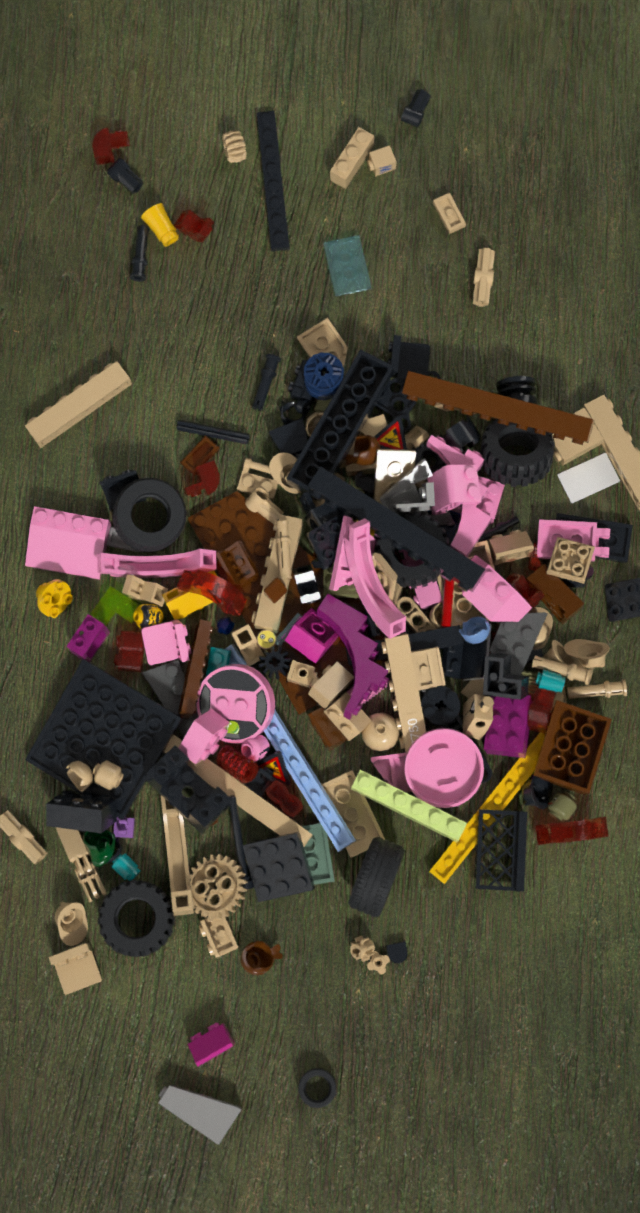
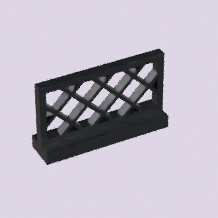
M479 809L475 889L524 892L527 812ZM483 814H491L496 821L487 827L483 823ZM505 815H514L513 824L507 829L500 820ZM497 823L505 830L498 838L490 831ZM487 832L495 839L488 847L482 842V836ZM506 833L513 839L512 844L508 848L499 841ZM496 843L505 850L497 858L489 850ZM486 852L494 859L487 867L481 862V856ZM505 853L512 858V863L507 868L499 861ZM497 862L504 871L495 878L488 869ZM487 872L493 881L489 885H480V876ZM507 873L511 878V887L502 886L498 879ZM496 882L499 886H491V885H493V884Z

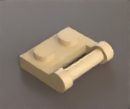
M246 458L237 491L252 494L257 487L266 490L269 494V499L274 501L278 487L277 481L274 478L272 480L249 473L251 468L270 474L269 466Z

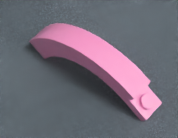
M367 519L360 520L349 525V536L345 537V551L349 571L357 593L367 612L380 630L391 639L406 631V616L393 604L380 583L370 550V522Z
M198 549L191 552L163 556L97 554V573L110 574L111 577L126 578L128 574L138 578H166L195 575L216 570V551Z

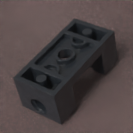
M174 745L147 772L145 780L194 828L203 834L229 808L232 799L219 786L212 789L187 765L189 758ZM190 788L193 791V795L185 797L182 794V790Z

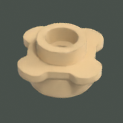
M374 951V955L371 956L372 958L367 964V968L369 970H376L379 974H384L386 972V964L389 963L390 959L387 955L382 956L377 951Z

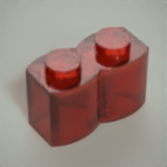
M121 630V635H117L116 646L119 647V653L115 654L114 665L117 666L119 671L142 673L145 649L141 632Z
M275 780L266 789L269 799L273 803L280 805L282 811L288 817L295 819L304 810L302 802L296 796L289 794L288 789L283 783Z

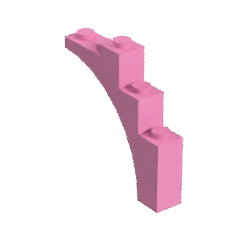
M431 435L427 441V447L435 452L446 465H476L478 473L484 463L483 456L479 452L468 449L463 455L460 449L455 446L450 447L439 436L434 437ZM478 479L482 501L487 494L488 488L483 481ZM461 504L460 525L450 545L452 549L465 557H468L492 519L488 511L483 508H477L479 504Z

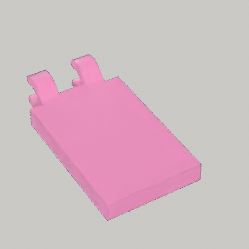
M539 520L538 559H551L557 537L595 546L592 562H595V556L609 558V547H599V538L610 539L609 528H597L596 522Z

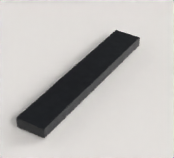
M460 625L409 634L411 651L437 646L439 649L464 645L462 635L459 632V629H461ZM384 639L375 641L378 643L376 649L378 654L374 661L388 659L387 653L383 654L381 642H384ZM346 648L348 664L352 666V661Z

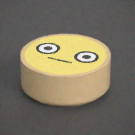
M263 630L258 634L257 643L261 648L269 650L276 645L277 638L271 630Z

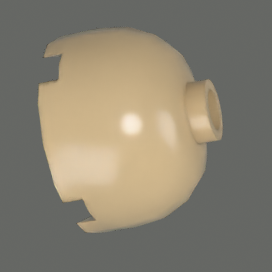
M382 712L369 716L371 722L362 731V739L366 746L375 751H388L393 748L398 742L400 735L395 718Z

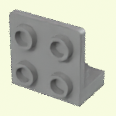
M434 482L424 483L419 488V499H423V503L392 505L393 509H397V512H410L411 508H416L417 511L430 510V507L435 506Z

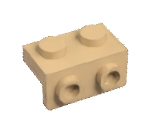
M223 914L221 919L215 916L214 920L207 918L200 921L202 925L199 926L202 936H207L209 944H207V948L211 956L215 955L218 958L239 948Z

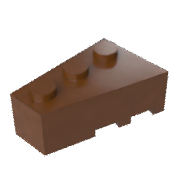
M543 564L526 579L525 583L563 625L577 614L585 603L557 576L547 574L548 567Z

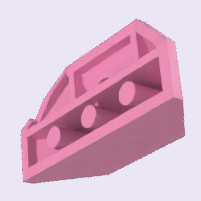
M475 555L471 560L485 568L486 573L474 592L462 590V595L490 622H519L532 607L489 564Z

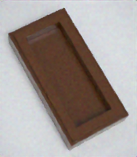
M205 436L180 464L195 476L220 448Z

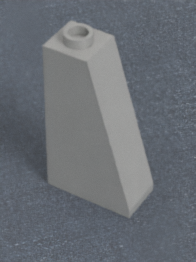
M172 1084L168 1088L164 1087L158 1096L161 1098L159 1101L161 1106L218 1145L242 1110L240 1106Z

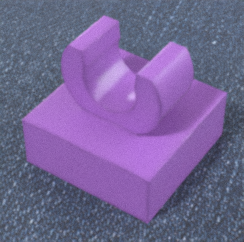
M117 817V822L114 823L115 837L134 838L135 818H125L122 820Z

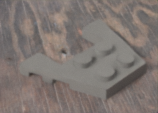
M426 459L421 460L380 497L383 506L399 516H403L404 512H397V509H393L392 505L423 503L422 499H419L415 483L433 476ZM411 508L409 514L420 512L423 516L428 514L427 511H417L416 508ZM446 510L447 513L430 515L440 525L452 526L455 524L449 510Z

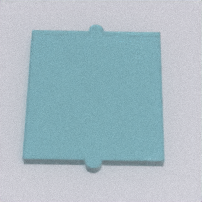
M299 613L295 615L276 638L275 643L278 646L283 644L294 624L302 618Z

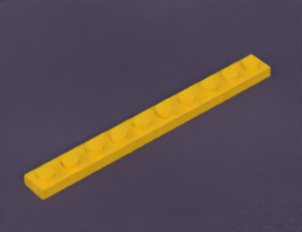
M549 722L527 748L526 758H519L479 809L501 811L505 809L534 772ZM479 809L466 824L459 841H453L429 871L443 884L447 882L477 844ZM483 814V823L487 827L491 826L495 818L491 814Z

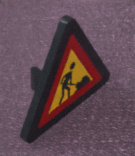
M400 416L396 417L374 436L377 438L381 449L407 450Z
M276 751L251 766L253 770H256L257 767L263 769L265 766L274 773L272 777L285 785L291 784L281 751Z

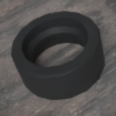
M321 1068L308 1070L299 1082L298 1092L300 1098L306 1105L312 1108L327 1106L333 1101L336 1094L334 1077L330 1072ZM321 1076L328 1081L329 1092L324 1099L313 1100L307 1095L306 1083L311 1077Z

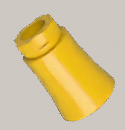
M162 203L150 207L142 214L141 219L151 228L165 247L179 239V235Z

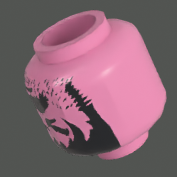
M263 735L248 738L241 746L242 755L250 762L259 761L267 757L270 752V744Z

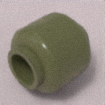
M568 792L564 794L556 793L548 804V814L559 822L569 820L577 809V804L574 801L575 797Z

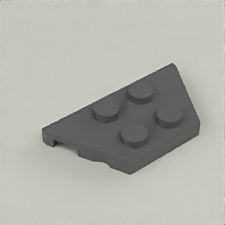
M527 613L519 622H501L489 651L491 653L512 655L510 674L522 675L548 613Z

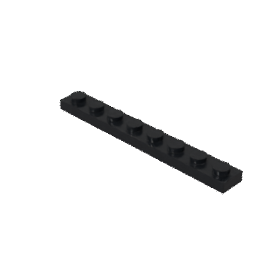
M275 110L257 112L271 251L290 250Z

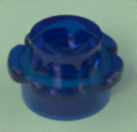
M230 617L219 620L217 624L218 632L228 635L232 631L234 622L231 621Z

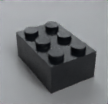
M65 790L46 803V826L102 833L117 822V799L110 798L109 795L92 796L91 793L76 794L71 790Z

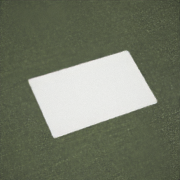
M606 453L557 475L571 503L620 482Z

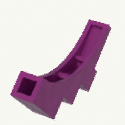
M327 594L318 607L316 616L327 623L339 635L350 655L354 672V687L343 716L351 720L353 715L357 716L362 708L360 704L363 699L367 700L372 691L377 693L380 688L383 689L389 680L387 678L388 670L373 662L378 654V651H376L378 643L363 635L368 627V624H366L367 616Z

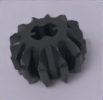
M271 647V653L264 650L266 657H259L263 661V663L259 664V668H265L262 671L263 675L269 672V679H272L273 674H275L278 680L280 679L279 673L285 677L287 674L284 669L290 670L291 666L287 664L292 662L291 658H286L288 656L287 651L281 654V647L278 648L277 652H275L274 647ZM276 659L280 664L278 663V667H274L270 662L273 663L272 660Z

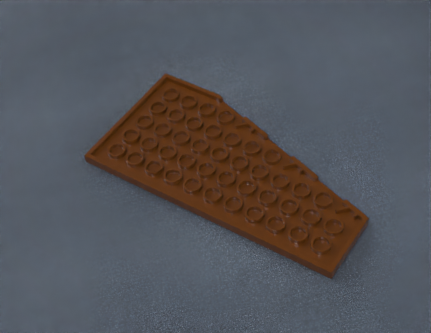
M236 491L187 519L206 550L218 552L225 550L237 541L243 543L259 574L241 586H233L228 582L225 570L218 564L217 556L216 570L257 639L258 634L263 630L255 629L252 617L254 611H258L259 604H256L258 593H262L263 586L260 585L261 578L267 572L265 561L266 557L271 555L272 549H269L271 537L275 538L276 531H273L274 524L259 512L249 510L245 505L246 498ZM298 545L293 569L311 564L321 599L314 603L302 604L292 570V579L289 582L278 633H274L277 638L276 645L274 646L275 652L281 647V654L287 651L288 656L286 658H291V661L295 660L296 662L315 667V672L318 673L317 677L319 679L323 676L322 672L328 665L333 666L336 662L354 676L353 666L348 664L346 647L343 641L339 639V636L316 664L285 641L294 624L311 608L317 612L318 607L324 600V570L322 568H314L311 563L314 560L313 557ZM338 598L341 602L365 615L364 605L359 598ZM380 628V636L368 637L367 629L363 634L373 641L382 640L386 637ZM276 659L272 660L273 663L270 662L274 667H278V663L280 664ZM388 659L374 662L385 668V661H388ZM284 669L287 674L285 677L279 673L280 679L278 680L298 715L319 705L308 694L312 688L311 686L309 688L288 682L289 670ZM304 670L300 671L299 673L301 677H304L307 674V672ZM354 679L347 688L354 685Z

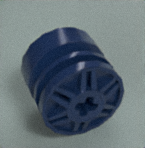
M321 352L313 355L304 366V384L307 392L312 397L318 400L332 399L344 379V368L336 356ZM323 371H326V372H327V373H325L324 376H321V374L323 373Z

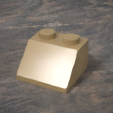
M515 530L507 536L498 534L492 536L488 541L494 565L530 557L534 550L527 531Z

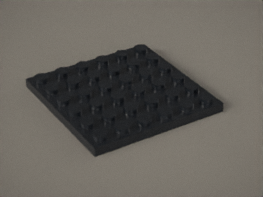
M83 659L25 760L79 794L91 793L92 796L109 795L110 798H116L117 817L123 820L145 785L147 772L158 762L183 718ZM106 760L119 766L123 774V779L119 786L111 790L98 785L94 781L95 775L93 770L98 763L102 764ZM81 761L87 764L92 771L93 782L83 792L77 789L67 774L70 767L68 769L66 767L71 762Z

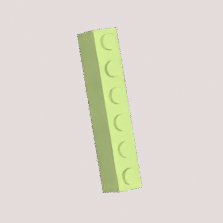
M362 770L359 771L351 787V790L455 842L459 841L467 824Z

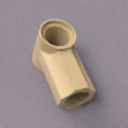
M257 487L246 499L245 505L252 512H259L274 524L275 520H278L280 514L283 515L284 512L269 499L270 497L266 490Z

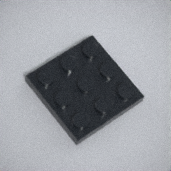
M299 831L243 845L258 902L315 889Z

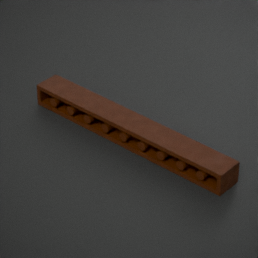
M410 371L407 373L402 391L404 395H407L406 399L417 402L419 398L425 400L424 404L436 406V403L443 405V409L454 411V408H457L465 415L479 414L481 419L488 421L491 418L498 419L497 423L507 426L510 422L517 424L516 428L527 431L529 427L535 429L534 433L546 435V432L554 434L553 438L564 440L567 437L572 439V443L583 445L584 442L589 443L594 425V419Z

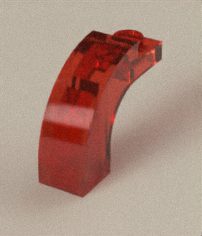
M184 570L177 584L179 590L199 594L212 600L223 613L240 616L247 601L245 596L235 586L216 575L202 570H197V572Z
M606 817L535 826L538 845L580 842L609 837Z

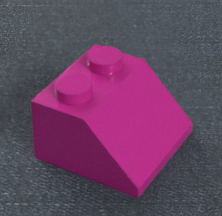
M311 608L294 624L285 641L316 664L339 635L327 623L316 616L317 612Z
M217 1022L208 1027L209 1032L202 1035L199 1032L190 1038L192 1042L188 1043V1047L197 1067L235 1045L224 1023L219 1025Z

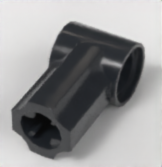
M417 89L409 106L405 107L401 121L418 128L431 95L423 89Z
M118 158L106 170L107 174L115 182H120L132 194L137 193L144 184L121 158Z

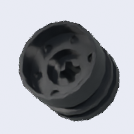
M514 376L502 379L496 383L497 394L538 405L537 397L532 396L537 392L534 387L536 383L533 377Z

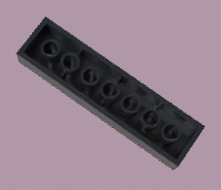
M360 349L287 476V485L302 493L309 492L310 494L311 491L308 488V484L320 467L336 476L356 437L361 432L394 372V366ZM310 494V496H311L312 498H314L315 500L321 502L322 498H320V499L318 500V499H316L315 497H313V496Z

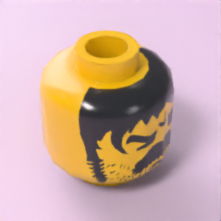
M141 604L134 612L133 619L137 626L142 629L143 627L162 623L163 612L155 604Z

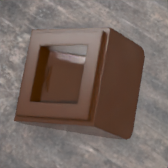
M278 577L264 589V595L274 604L287 592V588Z

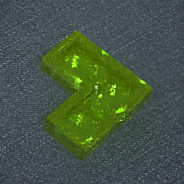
M110 586L90 615L105 626L109 624L116 613L132 624L134 621L133 614L139 604Z

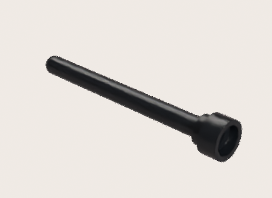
M231 795L229 797L232 799L229 807L238 865L242 867L240 872L246 874L241 878L247 881L242 887L248 890L254 888V885L247 872L237 800L234 795Z

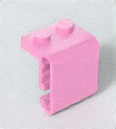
M446 465L432 473L433 476L427 478V483L434 482L435 506L431 507L432 515L447 513L446 510H452L461 504H479L482 502L476 465Z

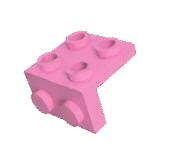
M178 619L141 629L148 664L154 665L179 659L181 662L190 661L191 648L185 640V636L188 635L185 624L182 625Z

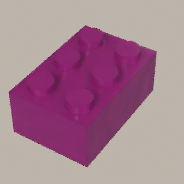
M491 696L494 701L493 721L486 732L484 750L487 754L526 758L533 707L531 696H526L521 700Z

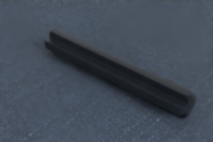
M178 420L176 426L179 431L246 445L250 440V434L185 420Z

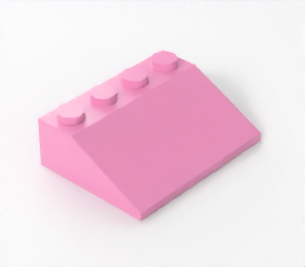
M34 506L25 566L100 580L101 573H97V554L106 553L107 539L112 525L106 519Z

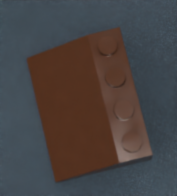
M556 700L533 775L565 789L583 795L590 794L612 719Z

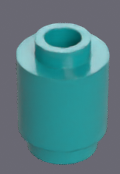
M543 669L542 673L538 672L535 683L539 684V689L562 693L566 678L562 677L561 674Z
M126 853L123 855L119 854L112 861L114 864L112 868L124 880H133L141 872L138 869L139 866Z

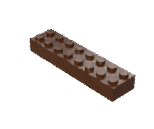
M201 619L195 627L191 654L189 656L190 661H188L177 714L185 719H189L196 712L195 704L199 698L197 693L201 688L200 680L204 674L202 669L206 664L204 659L208 654L207 646L211 640L209 635L213 630L212 622Z

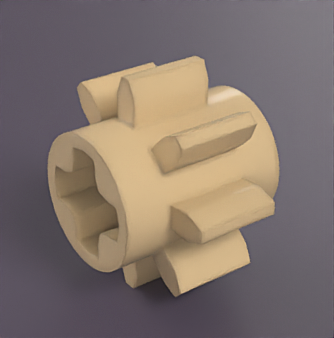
M363 936L355 938V941L351 942L350 952L356 960L361 959L364 962L374 955L375 946L369 937L363 938Z

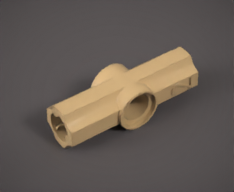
M490 248L479 249L477 268H475L473 304L482 307L489 305L490 289L493 284L495 251Z
M8 810L0 815L1 829L9 836V840L19 850H22L35 865L45 858L48 852L35 840V836L25 825H22Z

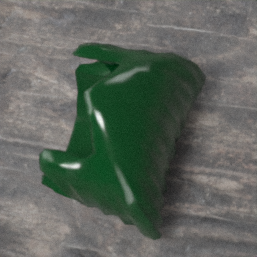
M107 830L102 833L85 831L83 843L90 854L94 866H102L112 858L115 847L114 833Z

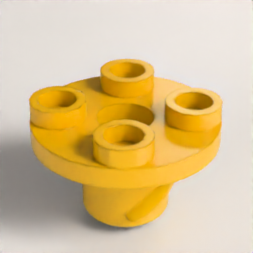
M59 579L51 580L48 583L45 582L36 590L40 612L52 618L58 617L73 600L69 585Z

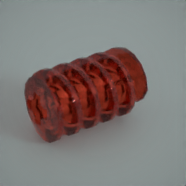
M230 745L224 746L219 751L216 759L217 765L241 783H249L256 777L258 764L254 763L252 759L238 752V750Z

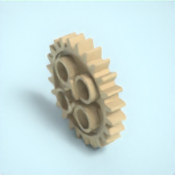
M218 854L216 858V856L210 855V860L203 857V864L197 861L198 868H191L194 872L193 875H190L193 908L195 913H201L202 917L206 918L208 916L212 920H214L215 916L221 919L222 914L229 917L228 911L230 910L235 913L234 906H241L238 900L245 899L241 893L247 891V889L242 887L247 881L241 878L246 874L240 872L242 867L236 865L237 862L235 860L230 861L231 858L227 856L223 858L222 855ZM217 869L216 876L212 877L213 871ZM231 880V886L227 889L226 884ZM205 885V891L201 893V888ZM219 896V903L215 905V899Z

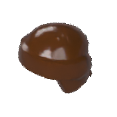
M371 435L357 436L354 454L346 456L345 465L358 464L366 466L375 463L377 449H381L377 438Z
M260 940L249 943L241 952L240 961L243 969L252 975L259 976L265 974L270 970L275 959L283 958V954L279 952L281 946L276 944L270 948L268 944Z

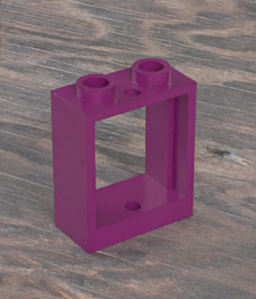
M88 614L66 647L81 660L85 659L91 662L110 631L102 622Z

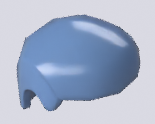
M473 617L467 622H463L462 630L459 629V632L468 643H482L489 635L490 624L483 617Z

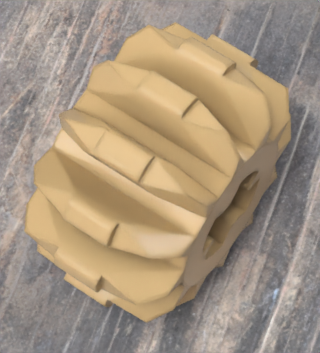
M229 131L223 134L222 141L227 160L231 163L245 160L247 153L241 133L239 131Z

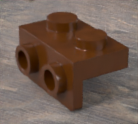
M241 541L235 542L223 551L216 552L217 562L225 570L226 578L233 586H241L259 574Z

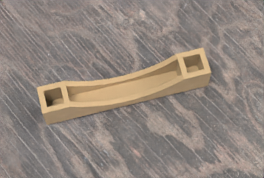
M161 796L174 916L194 914L183 816Z

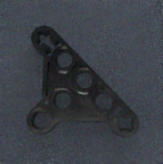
M436 371L418 373L426 376L433 375L434 378L441 379ZM407 376L390 379L375 405L393 417V420L398 416L401 419L407 420L408 426L403 429L404 433L408 432L411 428L409 414L417 403L416 401L406 399L407 395L402 393ZM393 383H399L401 389L399 392L394 393L390 390V386ZM402 401L404 408L401 411L395 410V402Z

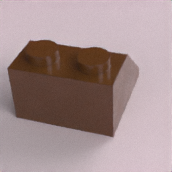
M322 707L309 713L308 719L330 752L348 739L324 713L326 709Z

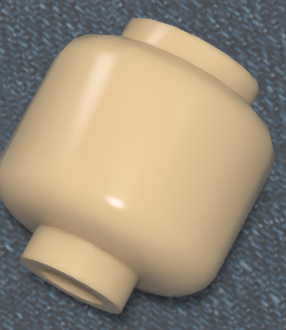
M107 760L102 762V764L98 763L93 770L95 783L108 790L117 788L123 779L122 769Z

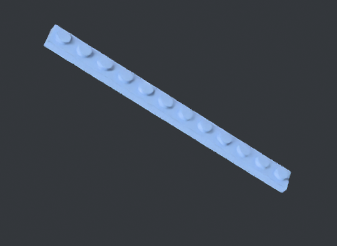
M235 644L225 648L226 650H231L229 664L247 665ZM275 710L272 721L264 732L274 749L282 752L287 770L338 852L342 851L355 842L356 839Z

